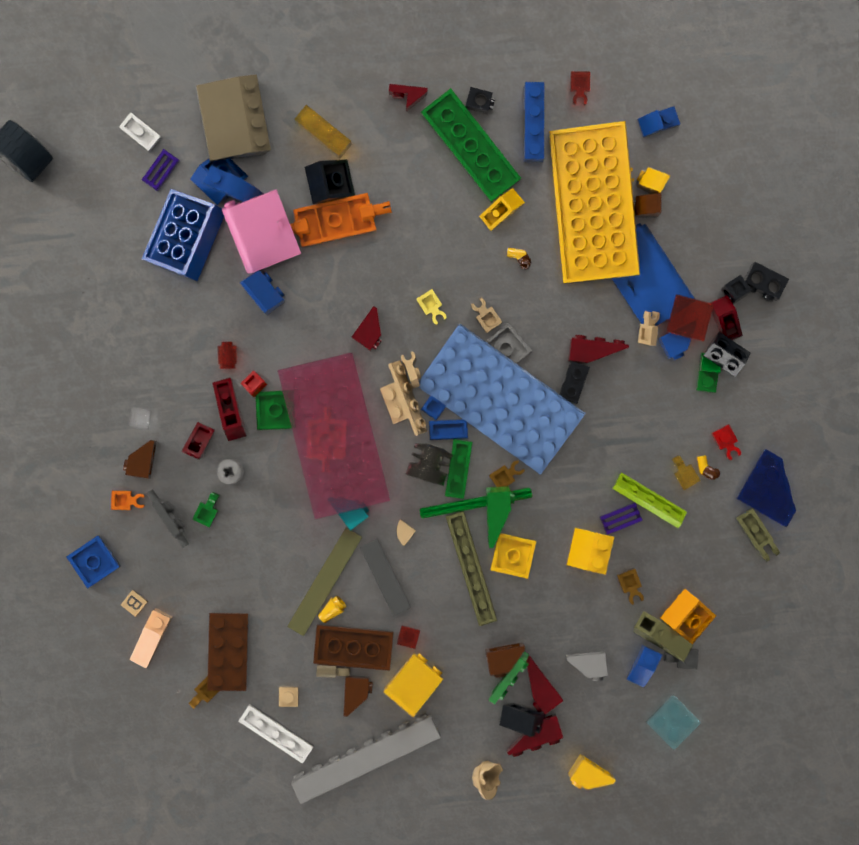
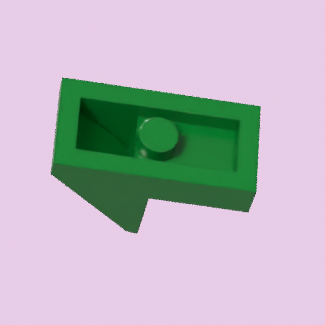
M701 352L696 390L716 393L718 374L721 373V367L704 356L705 353Z

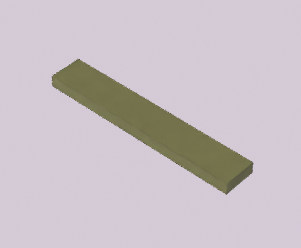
M461 511L448 515L446 520L478 624L483 626L496 622L497 617L465 513Z
M347 527L345 528L288 624V628L302 636L305 635L362 536Z

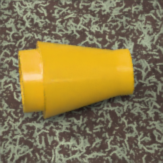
M339 596L331 597L323 610L318 614V617L322 622L327 623L332 618L343 613L347 606Z

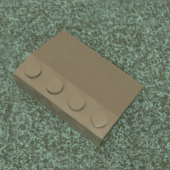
M257 74L238 76L196 86L210 161L265 155L271 150Z

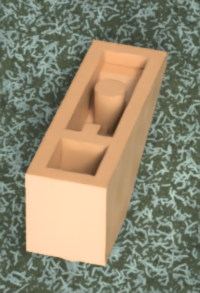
M157 608L152 611L130 657L131 661L147 669L173 618L172 616Z

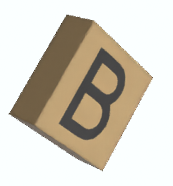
M132 590L121 606L136 617L148 601Z

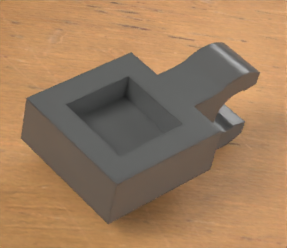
M691 649L684 662L669 653H664V661L677 662V668L697 669L699 650Z

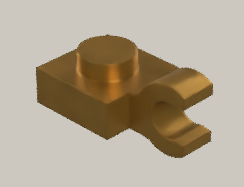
M208 676L194 689L198 694L188 704L194 709L203 699L208 703L219 692L207 691Z

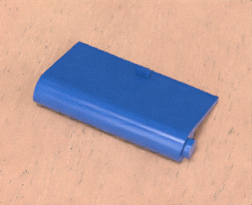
M639 223L636 225L640 275L612 278V280L641 324H644L643 316L645 311H655L660 313L659 320L655 323V326H658L695 302L696 299L648 226Z

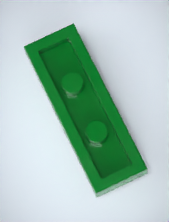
M453 440L445 492L447 497L464 499L473 442Z
M524 651L512 670L506 673V676L500 680L489 697L490 702L495 704L498 699L503 700L508 692L506 690L509 685L513 686L518 679L516 675L519 671L523 673L529 664L527 662L528 653Z

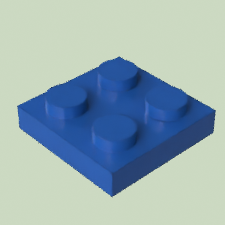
M100 535L66 556L87 589L120 567Z

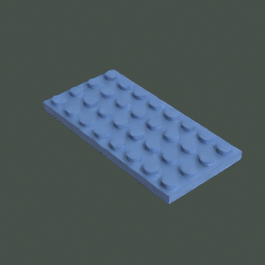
M462 324L457 326L419 380L420 389L445 404V407L466 420V422L540 475L585 415V412Z

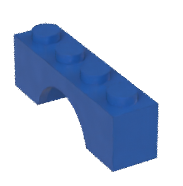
M525 82L524 162H543L544 82Z

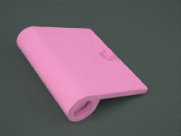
M276 189L242 203H235V200H231L224 204L225 207L222 208V212L247 273H254L301 254Z

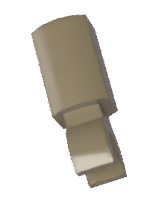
M317 664V677L336 678V676L349 677L350 675L349 667Z

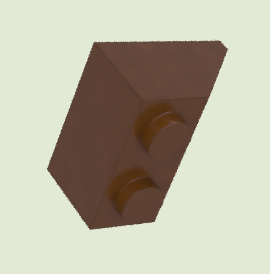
M523 642L485 649L490 676L494 675L495 678L505 677L506 673L512 670L525 651Z

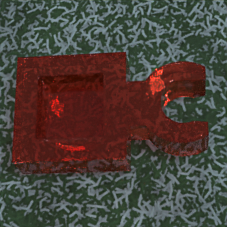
M571 71L570 92H576L573 97V105H576L577 98L583 99V105L587 104L588 99L584 92H590V72Z

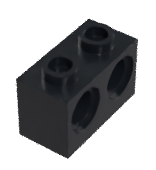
M754 262L751 264L744 280L752 290V293L757 291L763 294L762 298L773 302V300L777 301L780 299L789 278ZM753 274L760 276L759 284H755L752 281ZM771 282L777 285L778 289L776 292L769 290Z
M718 332L709 344L704 356L736 377L745 366L751 352L721 332Z
M571 361L559 395L573 404H578L590 367Z

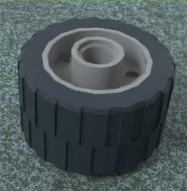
M8 120L0 129L1 160L14 172H18L25 179L33 182L53 160L52 155L34 135L14 121Z

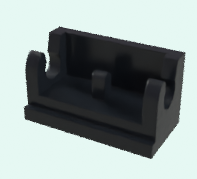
M515 703L503 705L499 725L533 737L535 732H541L545 714Z

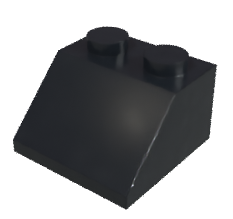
M347 159L318 161L305 167L313 204L355 196Z

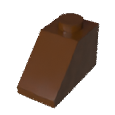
M661 193L640 195L634 198L635 217H658L661 214Z
M150 440L130 454L128 459H125L123 470L126 471L125 475L151 479L157 441Z
M349 676L345 678L344 716L348 717L368 698V693H372L373 682H369V677Z

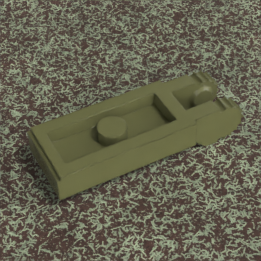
M750 508L736 518L755 549L759 551L766 562L770 560L769 555L763 549L767 544H769L776 556L780 554L773 542L774 539L753 508Z

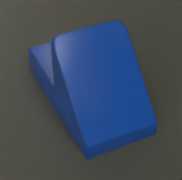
M674 106L661 111H653L637 119L643 137L680 125Z

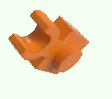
M112 490L111 510H131V505H134L136 508H144L145 505L138 504L137 500L139 497H145V494H137L132 497V491Z

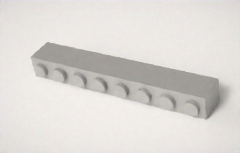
M426 714L420 715L415 718L416 722L412 724L406 722L398 726L399 730L393 733L389 730L381 734V738L376 741L370 739L364 742V746L359 749L353 747L347 750L346 755L342 757L336 755L328 760L329 763L323 766L320 763L311 768L312 771L306 774L303 771L293 776L294 780H292L291 785L300 804L441 738L431 714L428 716Z

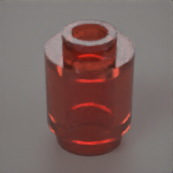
M221 342V346H217L220 369H234L235 364H237V345H233V342Z

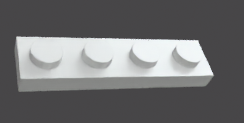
M250 704L238 721L302 764L314 747Z

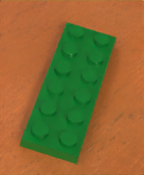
M451 88L421 111L427 122L491 203L522 179Z

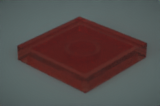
M676 294L666 332L704 342L714 304Z

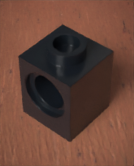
M470 87L466 108L488 114L489 109L493 110L495 99L492 98L493 92ZM478 97H484L486 103L478 105L475 100Z
M741 275L725 284L721 289L723 294L727 295L733 304L746 297L752 291Z

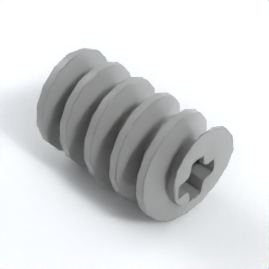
M224 460L218 465L217 476L223 483L235 484L243 478L244 468L239 461ZM233 468L232 472L234 475L228 476L229 472L227 469Z

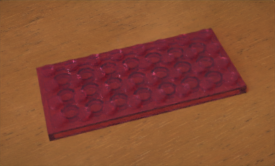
M352 352L277 370L315 520L390 501Z

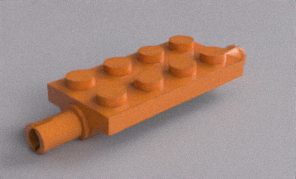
M368 193L293 209L295 221L290 225L293 233L299 236L301 247L303 248L376 231L375 216L392 213L389 201L375 205L370 204Z

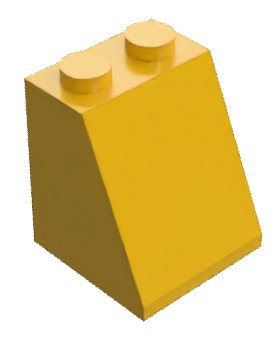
M420 653L418 655L412 654L384 687L383 691L412 717L415 716L443 681L441 676L443 673L436 666L431 668L427 664L428 660Z

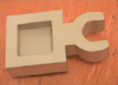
M481 297L479 300L482 306L477 308L472 303L471 307L474 311L479 312L480 315L476 319L487 334L500 325L502 321L492 307L486 309V302Z

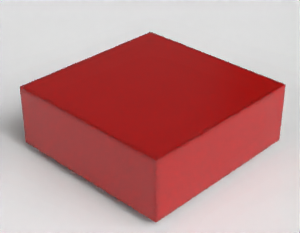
M254 370L240 383L253 397L267 385Z

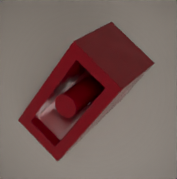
M726 295L710 302L712 314L719 331L731 340L743 336L737 310L729 297Z
M375 306L372 307L351 337L370 352L372 349L376 350L382 342L380 340L382 335L378 311Z

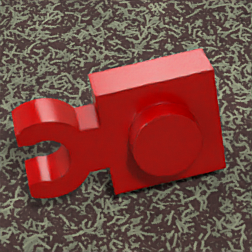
M729 424L711 433L719 449L726 448L728 460H732L730 453L733 450L736 451L738 456L741 455L740 449L734 446V443L738 440Z

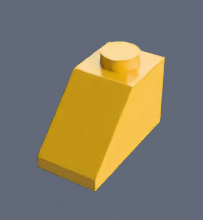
M648 167L646 171L642 170L636 180L639 181L637 187L649 194L661 193L670 175Z
M512 188L501 195L479 217L492 231L525 202Z

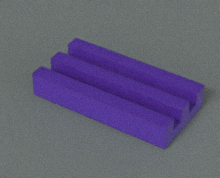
M163 149L142 178V181L156 191H159L180 160ZM164 156H168L162 164V166L157 171V173L155 174V176L152 178V180L149 181V177L154 172V170L159 165ZM172 159V164L169 166V168L164 173L162 178L159 180L157 185H155L154 183L157 181L159 176L162 174V172Z
M636 503L600 517L607 535L643 521ZM631 508L634 509V512L611 520L607 523L605 521V519L622 513ZM636 515L637 517L612 529L608 528V526Z

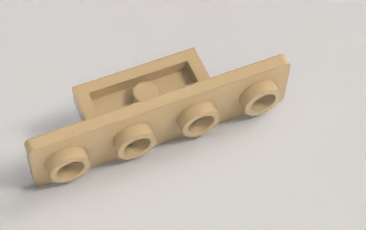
M400 360L388 364L395 382L380 388L393 424L409 418L416 436L427 432L426 422L422 418L419 404L412 392L413 388L406 376L405 367Z

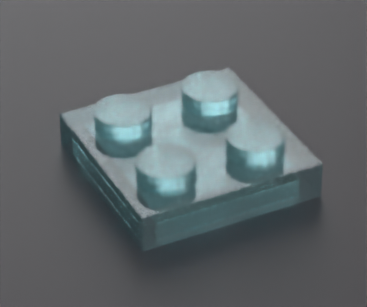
M674 695L646 721L673 750L701 724Z

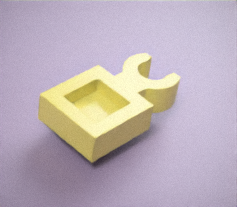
M433 289L416 299L426 316L430 313L432 314V321L435 325L438 324L436 321L437 315L443 316L444 320L447 319L446 314L438 309L442 306V303Z

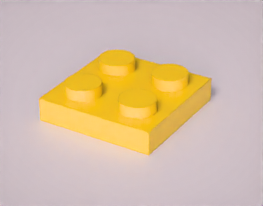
M500 533L496 542L490 570L528 579L536 541Z

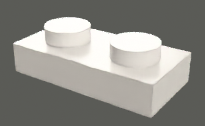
M131 112L119 126L121 130L149 152L161 139L159 134Z

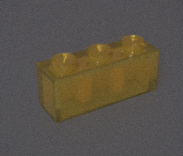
M307 104L294 119L297 125L339 159L352 145L351 140Z

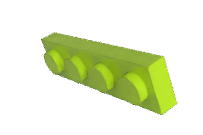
M622 472L612 488L677 528L680 527L687 511Z

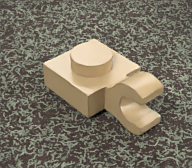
M645 311L643 316L644 324H640L638 343L656 346L658 326H655V323L659 320L660 313Z
M411 352L412 358L410 360H406L404 355H401V360L406 367L414 389L420 386L418 379H421L418 368L414 369L416 356L414 352Z

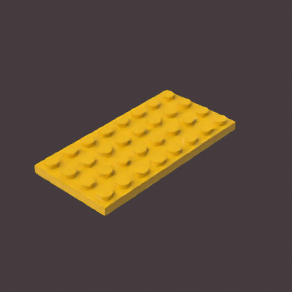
M620 121L549 131L563 283L640 275L626 122Z

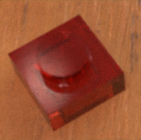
M402 625L397 645L416 649L420 630Z

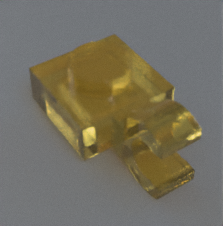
M678 455L672 458L673 463L678 469L673 474L683 490L701 481L691 464L685 466L681 456Z

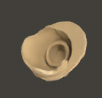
M484 761L473 770V785L479 790L483 799L490 800L496 795L497 788L501 784L499 775L503 771L500 764Z

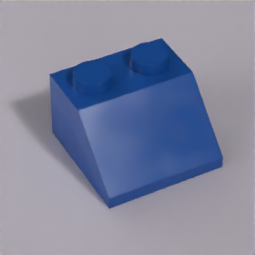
M207 159L198 166L190 178L217 206L229 196L203 184L211 165L224 172H229L244 181L248 178V175L231 159L218 161Z
M259 270L241 281L240 284L268 316L285 302L282 298L285 295L278 286L274 288L270 282L273 280L266 272L262 274Z

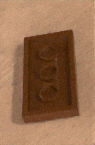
M209 613L207 691H246L248 614Z
M317 625L313 664L390 671L394 632Z

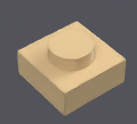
M279 687V707H298L299 687Z

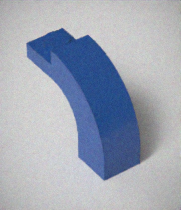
M212 165L203 181V184L240 203L264 194L243 179Z

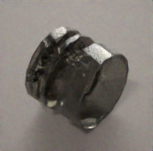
M415 443L414 448L422 450L421 455L412 452V456L418 458L419 461L418 463L409 462L406 475L444 486L447 473L441 471L440 467H450L449 463L442 460L443 457L452 459L453 454L434 445Z

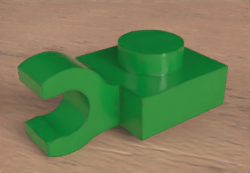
M211 492L206 504L200 502L192 520L210 528L218 512L214 505L220 495Z

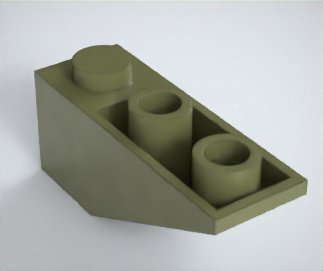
M645 611L634 626V633L683 662L693 647V644Z

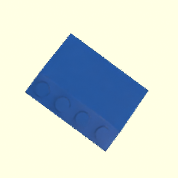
M170 189L142 260L198 281L224 219L222 208L213 203Z

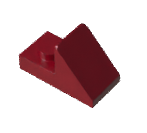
M389 84V95H392V98L404 99V96L407 97L406 112L427 96L428 88Z
M197 422L182 452L200 460L204 456L206 447L215 430Z

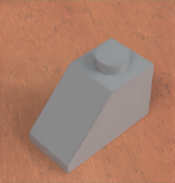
M604 651L566 655V660L587 678H592V681L603 680V677H607Z

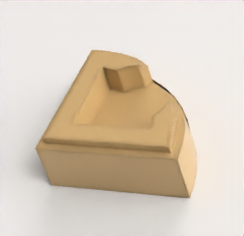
M400 519L397 526V536L401 544L405 546L416 530Z

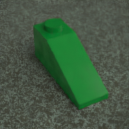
M509 486L486 488L489 548L494 547L510 514L511 504H514V492H510Z

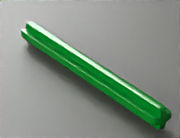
M531 488L510 491L514 492V501L532 498L533 496ZM486 496L421 508L419 510L420 517L428 518L486 507Z

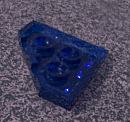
M764 449L736 499L787 527L796 512V508L793 503L788 478L786 477L783 459Z

